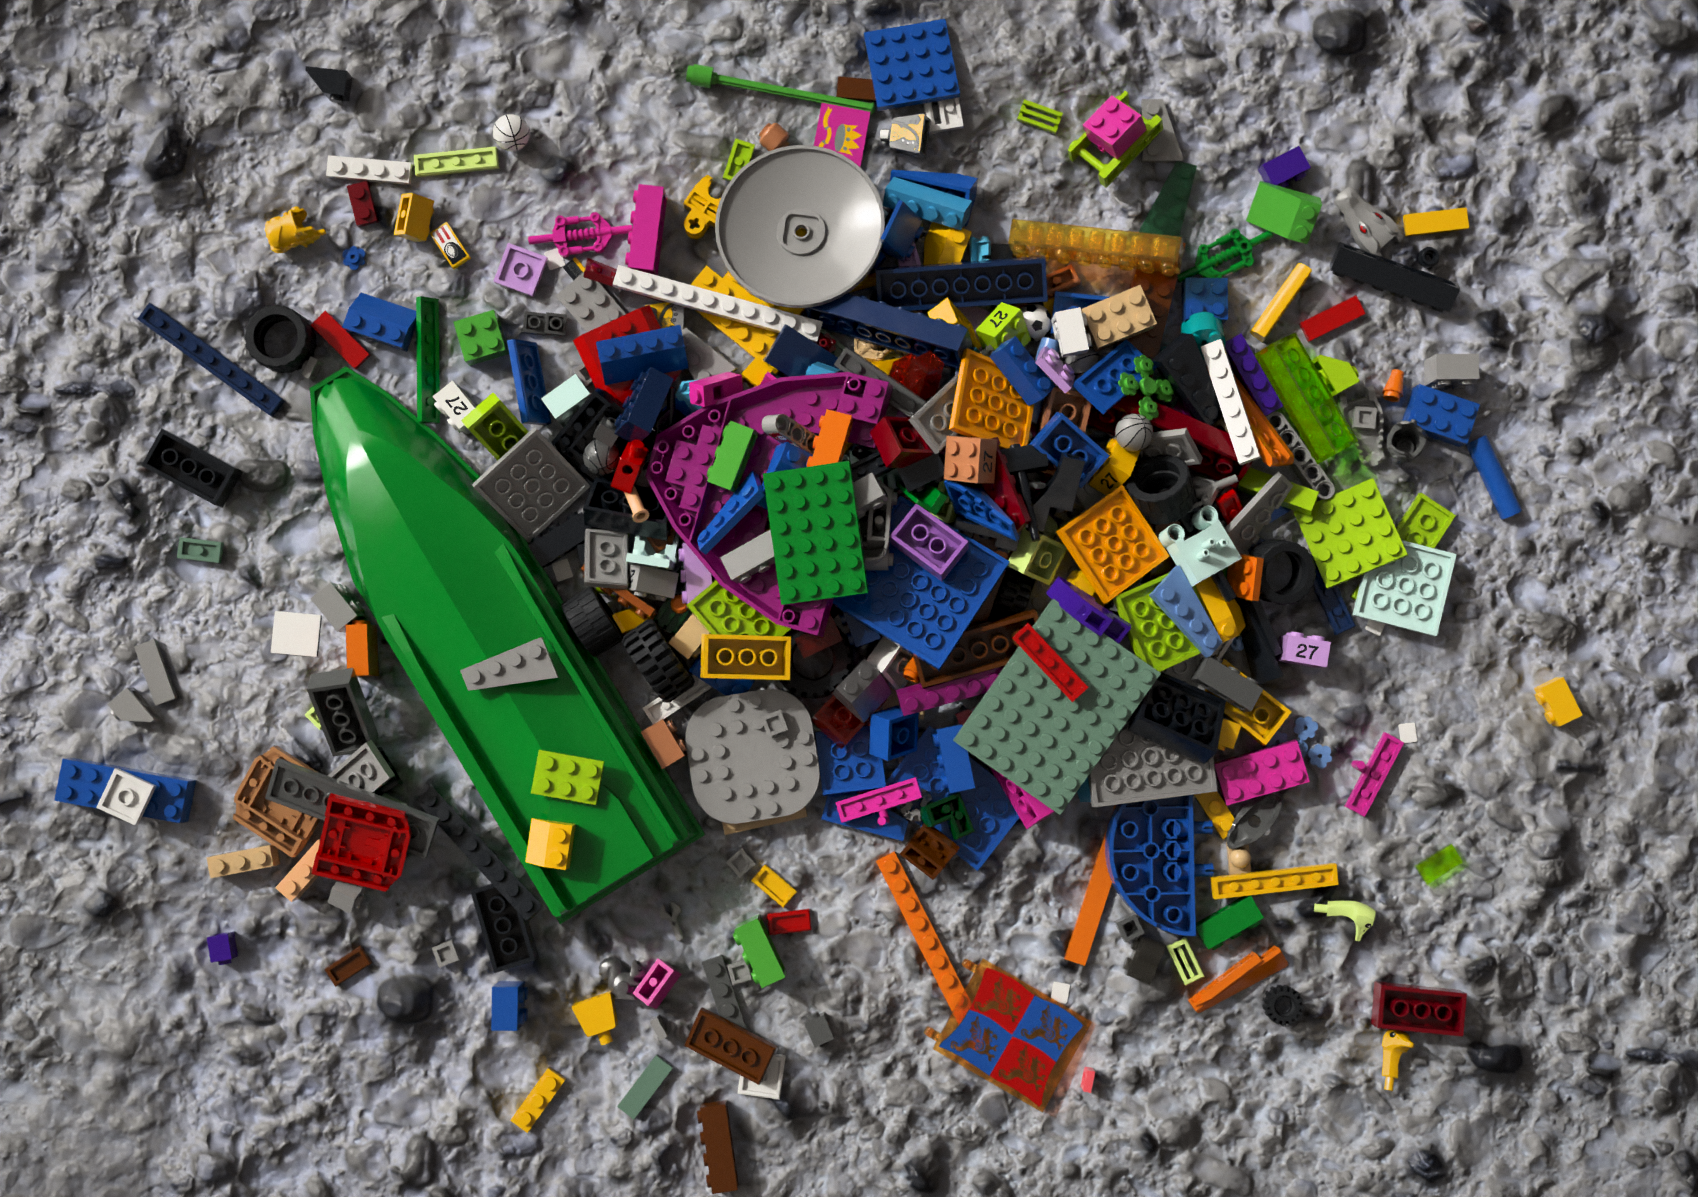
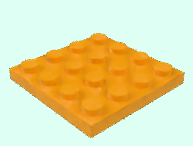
M968 348L965 349L961 358L949 430L966 437L989 439L998 437L1001 443L998 445L1000 450L1010 448V445L1020 444V446L1028 445L1034 404L1030 406L1026 404L990 357Z
M1123 485L1114 489L1056 531L1103 604L1108 603L1169 557V554Z

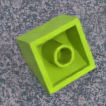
M1319 355L1307 363L1327 400L1360 381L1357 369L1351 366L1349 362Z

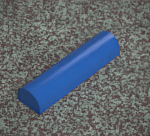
M1487 435L1466 444L1501 520L1523 511Z

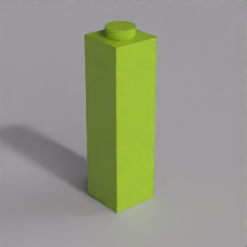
M1249 468L1239 482L1238 491L1255 496L1273 475ZM1290 482L1293 487L1280 506L1311 516L1319 492Z

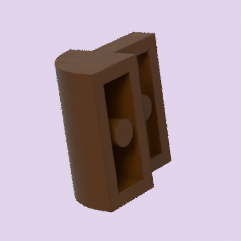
M923 824L905 845L900 855L934 880L960 847L935 827H927Z

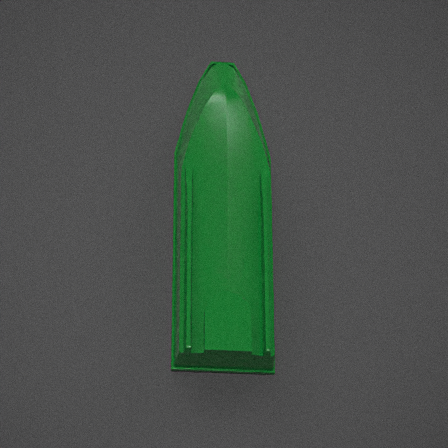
M345 366L310 388L313 436L327 499L353 583L559 924L572 918L706 835L666 768L662 769L641 734L643 730L599 658L593 657L585 649L571 628L561 607L564 601L546 571L541 567L530 550L529 543L472 486L480 476L437 433L425 423L417 422V417L393 396ZM543 637L559 678L468 691L460 670ZM539 750L605 761L597 805L532 794L531 789ZM532 818L576 824L570 868L561 870L525 862Z

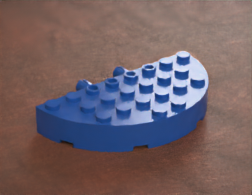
M1193 795L1117 804L1110 817L1105 837V859L1108 873L1123 902L1135 914L1151 925L1183 936H1196L1195 877L1214 876L1213 871H1205L1214 870L1213 863L1194 864V834H1212L1213 829L1204 827H1213V823L1211 820H1193Z

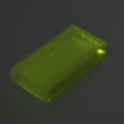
M1448 844L1414 867L1425 884L1428 885L1463 863L1453 845Z

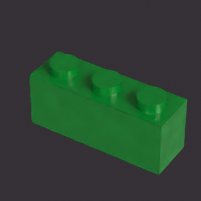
M1251 895L1242 896L1196 922V933L1205 948L1216 950L1228 938L1231 940L1242 934V930L1258 926L1260 920L1264 917Z

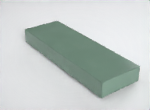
M656 1054L617 1107L634 1120L673 1069V1066Z

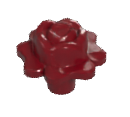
M820 333L817 344L830 353L834 352L836 348L833 345L836 344V340L832 339L829 333L824 335Z

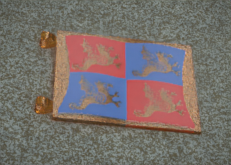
M983 958L979 965L964 959L962 966L974 973L942 1032L939 1033L927 1026L924 1034L936 1041L932 1048L935 1051L1043 1113L1092 1022Z

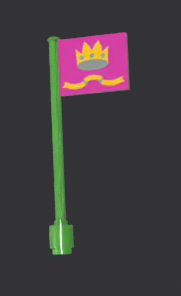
M698 64L688 66L686 82H690L694 86L711 89L712 85L721 84L821 103L814 146L840 153L861 167L870 115L876 109L874 102L871 104L718 75L717 72H714V67Z

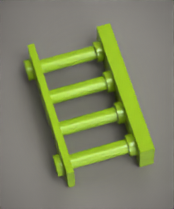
M1124 91L1121 95L1115 97L1129 106L1128 92ZM1155 115L1152 119L1147 120L1142 116L1147 130L1118 159L1113 157L1108 164H1103L1086 150L1092 142L1088 140L1085 132L1078 140H1074L1070 144L1068 149L1069 158L1073 162L1078 156H1081L1099 171L1100 184L1107 188L1163 130L1162 118Z

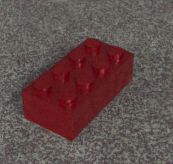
M1375 981L1371 1024L1382 1029L1463 1037L1467 993L1456 989Z

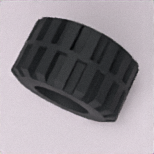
M1007 567L989 617L999 619L1024 612L1032 591V578Z

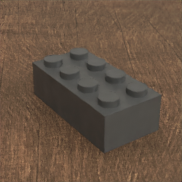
M354 668L312 674L307 692L332 755L353 754L370 740L376 746L379 734Z

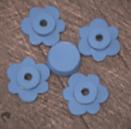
M1309 716L1297 718L1293 731L1298 734L1299 739L1297 741L1302 757L1308 754V757L1311 758V765H1317L1321 769L1325 768L1327 762L1332 761L1330 747H1322L1320 744H1316L1314 748L1308 750L1307 744L1303 741L1308 737L1313 738L1315 736L1318 724L1312 721V718ZM1277 730L1266 747L1277 745L1275 743L1276 740L1279 741L1278 744L1287 742V734Z

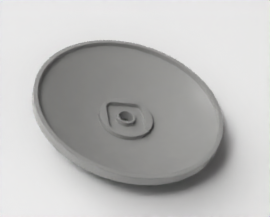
M794 145L774 149L758 156L741 168L722 194L715 222L716 240L721 258L736 282L747 292L765 302L789 308H808L823 305L841 298L852 291L866 278L874 267L882 249L880 238L885 230L883 205L879 193L869 176L856 163L844 155L830 149L811 145ZM800 228L807 230V234L803 237L795 234Z

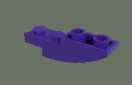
M1060 576L1056 578L1046 592L1051 599L1054 598L1059 602V606L1099 636H1102L1104 633L1117 643H1120L1131 629L1130 623L1096 603L1094 597Z

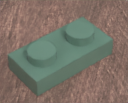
M180 537L177 558L221 563L224 543Z

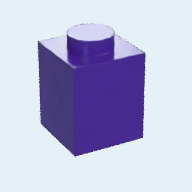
M234 931L207 937L211 963L218 962V965L232 963L231 959L238 957Z

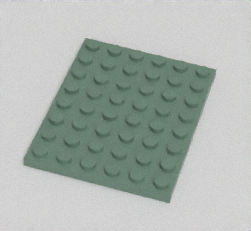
M1053 598L1037 619L1033 628L1089 688L1072 702L1028 654L1018 646L953 741L1061 815L1161 673L1104 633L1102 636H1099L1063 610L1059 606V602Z

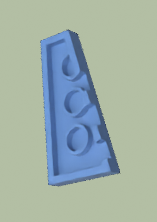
M1180 565L1175 566L1149 596L1205 658L1210 657L1221 645L1222 640Z

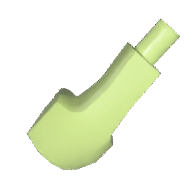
M1328 901L1327 905L1314 903V912L1327 913V916H1346L1351 918L1356 928L1355 941L1358 942L1361 941L1364 933L1373 926L1376 918V911L1373 908L1358 901Z

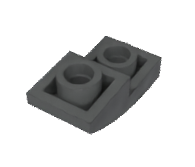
M524 311L522 333L565 336L567 315Z

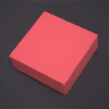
M1086 1066L1083 1071L1081 1088L1084 1092L1091 1093L1095 1071L1093 1068Z

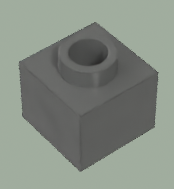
M604 415L593 435L595 439L611 448L618 438L614 434L617 428L615 426L616 419L608 418Z
M1133 912L1114 921L1125 943L1144 934L1136 914ZM1126 923H1131L1132 927L1130 930H1125L1124 926Z

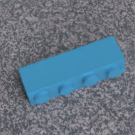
M893 177L886 186L883 199L884 207L895 209L898 201L901 200L920 218L961 230L968 221L972 204L971 200L897 177Z

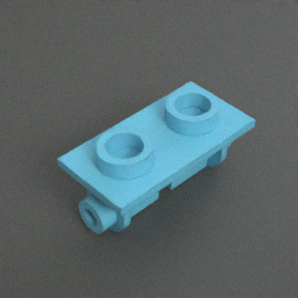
M983 236L981 239L970 237V261L991 260L985 259V256L991 255V241L989 237Z

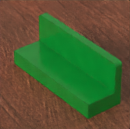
M898 481L896 482V486L913 502L934 515L938 513L947 499V496L931 482L925 484L926 489L915 494L913 490L908 492L905 485Z

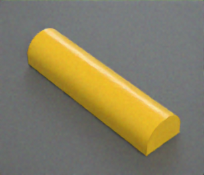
M1302 263L1296 265L1251 329L1250 333L1261 342L1266 340L1310 277L1311 268Z

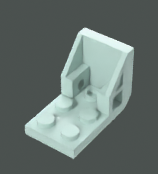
M676 532L673 544H666V549L657 554L646 537L636 535L633 553H627L626 562L675 572L681 538Z

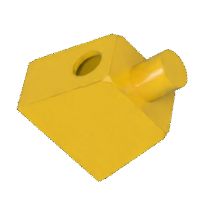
M611 991L572 1005V1010L587 1037L597 1034L601 1045L613 1041L610 1030L617 1027L618 1019L614 995Z

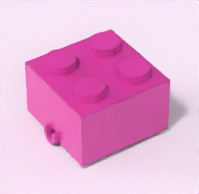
M1112 95L1083 124L1088 140L1096 144L1102 153L1106 151L1116 159L1147 130L1142 115Z

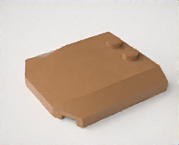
M273 746L269 751L254 759L234 796L236 814H233V819L294 858L305 848L320 819L267 800L265 797L274 765L278 758L313 771L315 770L280 747Z

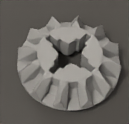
M921 788L923 799L920 805L922 808L933 803V799L925 789ZM911 802L899 805L904 817L911 821H922L920 809L915 808L909 811L913 805Z

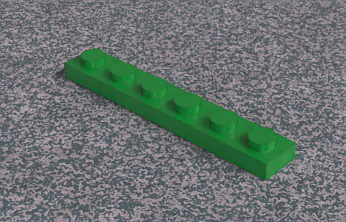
M420 296L416 297L417 422L438 424L440 423V411L434 405L437 401L433 396L440 391L439 299Z

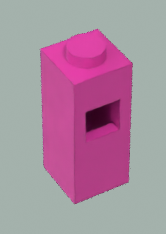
M724 372L689 382L690 403L706 407L716 404L717 400L742 392V375Z

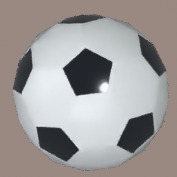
M1028 304L1021 308L1031 337L1030 341H1039L1042 337H1046L1051 331L1052 316L1049 311L1039 304Z

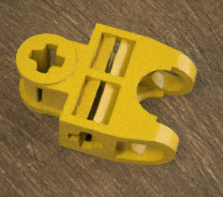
M709 175L703 177L694 186L683 202L684 208L689 211L684 220V228L687 236L691 239L703 237L710 225L715 228L716 213L721 198L715 199L709 195V187L713 181V178ZM698 223L699 228H691V225L695 226Z

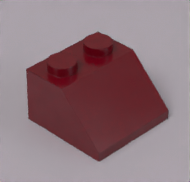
M884 416L870 431L886 468H904L933 454L932 449L910 423L909 417Z

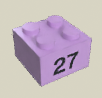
M1286 632V635L1279 636L1278 643L1283 653L1276 656V661L1313 668L1327 667L1331 642L1324 641L1325 637L1312 635L1304 638V634L1299 632Z

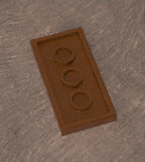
M703 1007L699 1010L684 1045L758 1085L761 1084L777 1049L775 1044Z

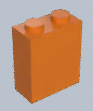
M354 620L352 625H345L347 669L354 668L357 677L379 676L377 625H371L370 621Z

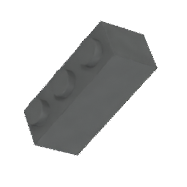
M1212 655L1207 658L1202 657L1190 680L1226 700L1241 711L1251 712L1263 691V688L1258 686V682L1252 678H1244L1239 675L1240 671L1234 667H1226L1218 657Z

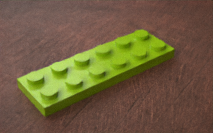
M1420 492L1396 526V530L1403 541L1435 548L1456 515ZM1360 583L1350 596V598H1352L1355 601L1357 598Z

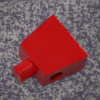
M635 439L632 442H628L620 457L611 487L631 494L643 470L648 454V449L644 447L642 441ZM627 467L633 469L631 474L625 473Z

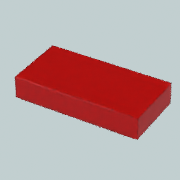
M809 908L767 913L769 935L812 930Z

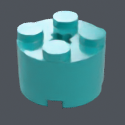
M1210 312L1195 313L1189 316L1190 319L1182 323L1180 332L1193 334L1203 360L1205 359L1201 346L1221 339L1225 347L1226 340L1223 324L1219 317H1214V314Z

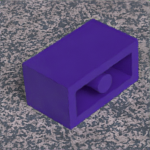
M1297 146L1262 164L1258 171L1264 182L1285 188L1288 186V182L1292 180L1297 182L1305 178L1307 171L1311 167L1300 146Z

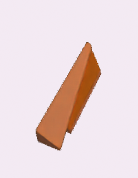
M1275 945L1261 956L1252 951L1188 999V1001L1197 1013H1201L1288 966V962L1282 951Z

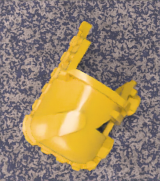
M298 206L283 213V217H274L265 224L266 237L272 251L275 253H285L298 245L307 248L309 244H313L314 241L320 239L321 235L326 234L325 229L315 230L313 226L304 227L302 222L306 219L307 212L304 208Z

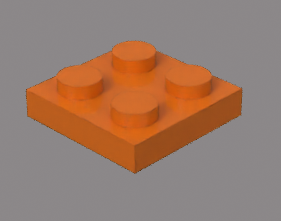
M1239 553L1242 558L1228 566L1227 580L1234 590L1236 597L1259 601L1264 558Z

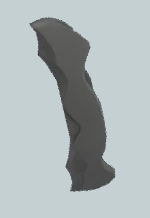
M1269 793L1247 803L1238 812L1228 831L1226 840L1228 848L1234 850L1261 838L1276 821L1282 807V800L1275 794ZM1253 816L1258 817L1261 821L1260 826L1256 828L1251 827L1248 823L1249 818Z

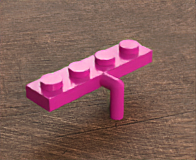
M1383 732L1366 765L1360 760L1352 761L1351 766L1362 772L1344 807L1363 817L1366 816L1404 744L1403 741Z
M914 777L835 803L841 823L879 812L878 824L887 825L890 822L887 813L888 808L923 798L918 779Z

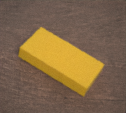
M766 864L751 880L783 908L797 893V890Z

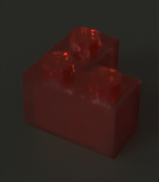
M931 351L918 357L910 353L893 362L889 376L925 400L936 394L944 363Z
M830 614L823 637L806 633L795 638V641L805 659L843 641Z

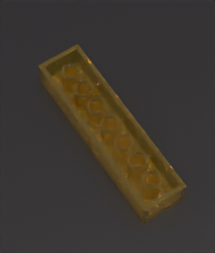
M1012 219L1008 241L1013 254L1017 258L1045 256L1046 262L1052 259L1062 264H1069L1070 262H1078L1081 266L1098 264L1099 267L1106 269L1116 266L1125 271H1132V268L1141 269V272L1144 273L1161 271L1162 274L1169 276L1175 273L1180 274L1184 252L1182 237L1018 219Z

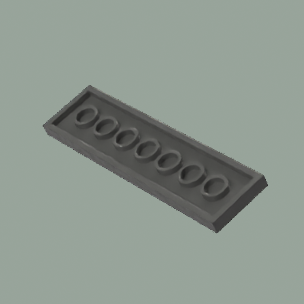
M281 758L276 760L265 799L325 821L326 807L331 793L406 811L412 832L408 852L425 859L428 856L440 818Z

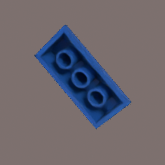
M680 325L596 342L605 385L638 379L642 371L646 372L650 367L662 373L689 368Z

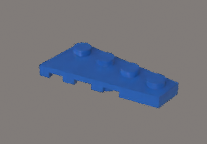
M753 470L706 529L699 534L697 539L699 550L705 555L765 496L759 475Z
M853 792L827 796L821 820L903 842L908 825V820L887 809L890 819L887 825L878 824L879 812L841 823L835 802L860 794Z

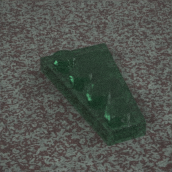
M1176 161L1138 231L1137 238L1142 239L1144 234L1148 233L1176 241L1179 240L1197 165Z

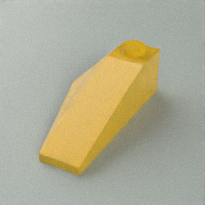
M932 222L924 241L923 265L961 262L972 231L964 228L958 230Z
M1211 577L1196 584L1195 587L1205 611L1219 634L1222 643L1239 636L1246 625L1240 606L1235 599L1225 602Z

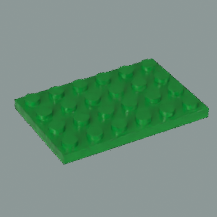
M851 461L763 473L781 605L869 593Z

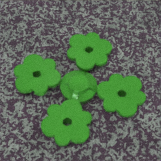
M1145 355L1134 358L1135 371L1140 373L1142 377L1140 382L1136 381L1134 375H1128L1126 372H1123L1120 375L1118 384L1124 395L1130 394L1131 396H1134L1136 390L1140 387L1141 392L1146 397L1139 401V413L1148 420H1152L1158 417L1159 413L1156 402H1153L1149 396L1155 393L1160 401L1170 402L1174 391L1168 380L1162 381L1158 379L1155 382L1154 379L1149 377V375L1154 373L1152 369L1153 361L1146 358Z

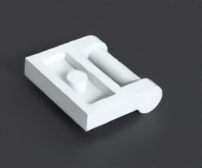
M959 98L937 101L941 124H935L932 103H923L925 115L931 120L929 135L963 128Z

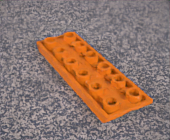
M1234 374L1262 461L1269 467L1293 464V453Z

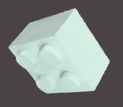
M575 374L541 398V400L554 418L564 427L591 393Z

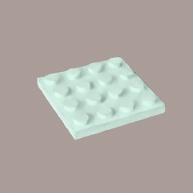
M1401 540L1408 556L1362 575L1352 616L1435 637L1438 634L1457 554Z

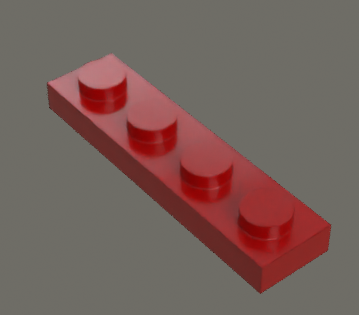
M1029 623L1012 637L1072 702L1089 688Z

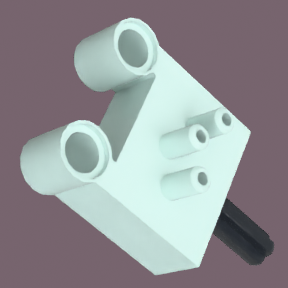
M1207 505L1192 516L1194 527L1202 530L1201 532L1184 541V529L1178 524H1172L1160 532L1158 539L1163 547L1167 549L1176 566L1180 565L1192 587L1211 577L1225 602H1230L1236 598V594L1222 570L1242 557L1219 521L1217 510Z

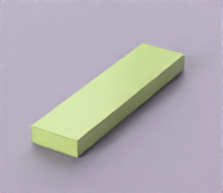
M497 147L414 155L416 177L500 169Z

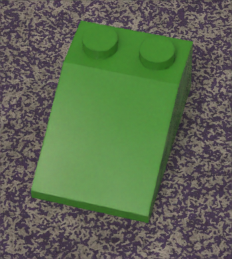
M1260 181L1246 221L1284 238L1308 244L1322 207L1321 198Z

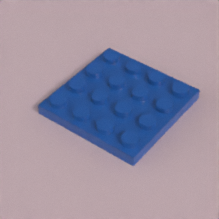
M945 19L864 32L878 111L960 97Z

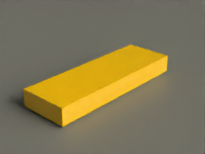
M1467 207L1406 214L1403 216L1405 237L1467 230L1469 228Z

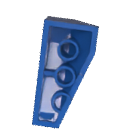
M891 171L890 181L893 177H897L971 200L970 219L976 199L978 178L954 173Z
M944 481L956 514L1010 539L1019 540L1014 522L980 486H975L969 482Z

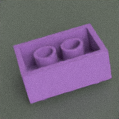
M917 504L914 505L889 536L890 543L941 582L969 549L966 539Z

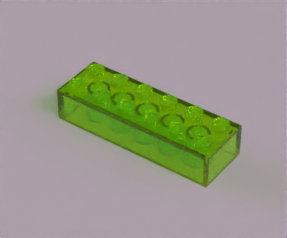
M1296 333L1288 335L1254 354L1317 464L1358 442Z

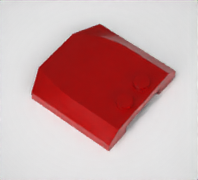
M650 305L638 308L573 340L595 388L607 391L621 404L624 403L628 396H631L633 391L630 388L634 380L605 385L596 342L661 329ZM678 370L664 374L673 378L674 382L682 371Z
M331 793L328 798L324 826L311 874L386 892L402 875L412 835L406 811Z

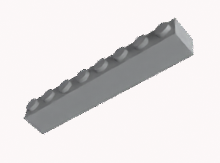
M873 473L854 482L859 519L868 510L878 509L884 505V501L888 500L882 486ZM771 529L720 557L732 581L737 584L746 583L751 579L752 575L769 570L770 565L775 563Z

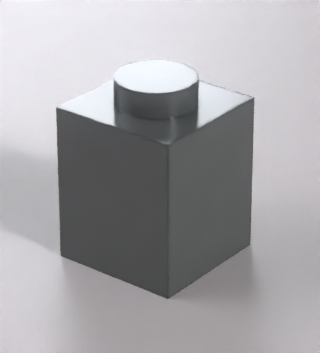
M816 1011L807 1016L808 1019L805 1020L804 1024L814 1047L834 1039V1033L824 1012L819 1014Z

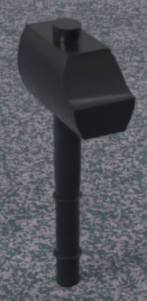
M1020 444L1010 445V448L1001 449L1000 451L1007 458L1008 463L1006 466L1010 475L1017 478L1020 494L1031 518V521L1028 523V530L1030 531L1032 542L1040 540L1039 527L1035 518L1034 504H1032L1027 474L1046 471L1048 468L1047 454L1038 452L1032 445L1020 446Z

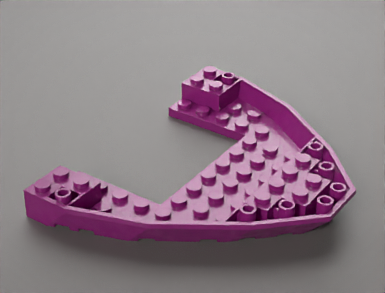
M850 372L780 377L717 400L716 404L702 407L656 436L645 476L672 527L723 588L778 625L823 637L834 598L781 605L775 563L770 565L769 570L752 575L751 579L746 583L737 584L731 580L720 557L766 532L769 522L768 510L758 505H755L706 555L699 550L697 542L699 534L706 529L734 493L707 482L708 469L711 465L713 466L716 459L715 451L722 444L724 438L722 437L723 430L726 425H729L730 421L752 428L759 433L739 486L752 470L759 475L762 484L764 481L763 473H766L776 446L781 444L763 431L762 420L765 416L785 414L812 433L819 435L821 430L819 428V421L822 415L825 416L827 409L852 415L853 426L848 442L876 449L877 447L870 431L886 416L893 386L886 381Z

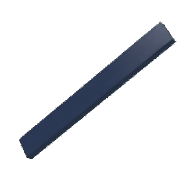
M149 302L137 318L271 417L276 414L285 402L276 393Z

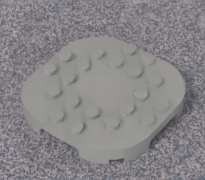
M765 689L716 697L702 704L690 718L686 729L685 741L692 788L698 804L709 816L718 821L731 824L783 817L804 808L814 796L819 784L820 769L813 724L806 707L793 695L781 690ZM781 710L788 730L768 737L761 717Z

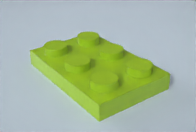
M539 750L531 793L597 805L605 761Z

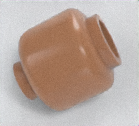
M768 123L759 133L761 137L759 142L768 151L790 145L788 142L790 134L778 123Z

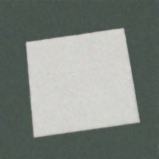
M275 611L271 653L317 657L321 615Z

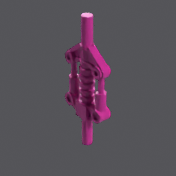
M593 212L587 217H563L559 215L555 219V226L552 230L553 234L528 236L529 245L554 242L560 256L563 258H567L569 255L583 254V252L595 251L600 254L608 245L612 235L629 234V231H633L632 225L611 227L597 212ZM591 221L596 226V229L590 228L588 230V228H585V230L579 229L577 231L575 229L566 232V225L580 224V222ZM597 237L593 246L568 247L567 240L572 242L573 240L578 241V239L584 240L585 238L589 240L590 238L595 239Z

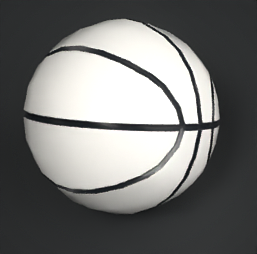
M506 114L495 122L493 138L502 149L511 152L518 151L528 143L530 129L526 121L520 116Z

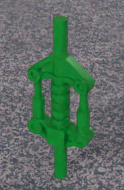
M1232 229L1230 233L1216 239L1215 242L1209 245H1200L1197 250L1194 267L1178 274L1177 281L1180 283L1185 278H1190L1197 274L1204 278H1222L1231 272L1235 273L1243 268H1249L1254 263L1252 247L1273 238V233L1266 231L1248 240L1238 229ZM1229 241L1233 242L1234 246L1230 247V249H1226L1225 252L1221 251L1220 254L1217 253L1215 257L1211 256L1208 259L1209 249L1218 245L1221 246ZM1238 254L1241 258L1240 262L1231 265L1229 269L1223 272L1213 269L1218 264H1223V261L1227 262L1228 259L1231 260L1233 257H1237Z

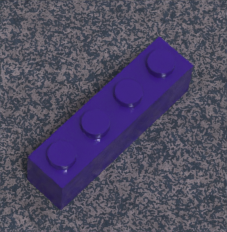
M1242 333L1226 341L1225 350L1233 373L1263 414L1268 416L1283 407Z

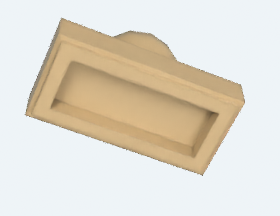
M1226 842L1229 875L1250 873L1251 855L1249 844L1233 850L1228 848Z

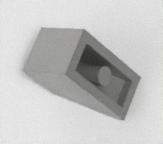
M135 688L124 689L107 704L112 709L110 710L111 714L118 720L159 722L161 720Z

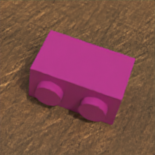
M658 958L632 994L649 1007L657 1009L682 974L666 961Z

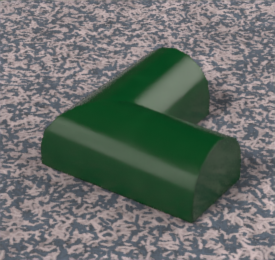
M960 792L920 809L921 818L927 827H933L947 821L954 840L975 832Z

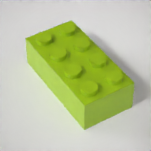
M491 393L461 420L497 461L529 432L494 393Z

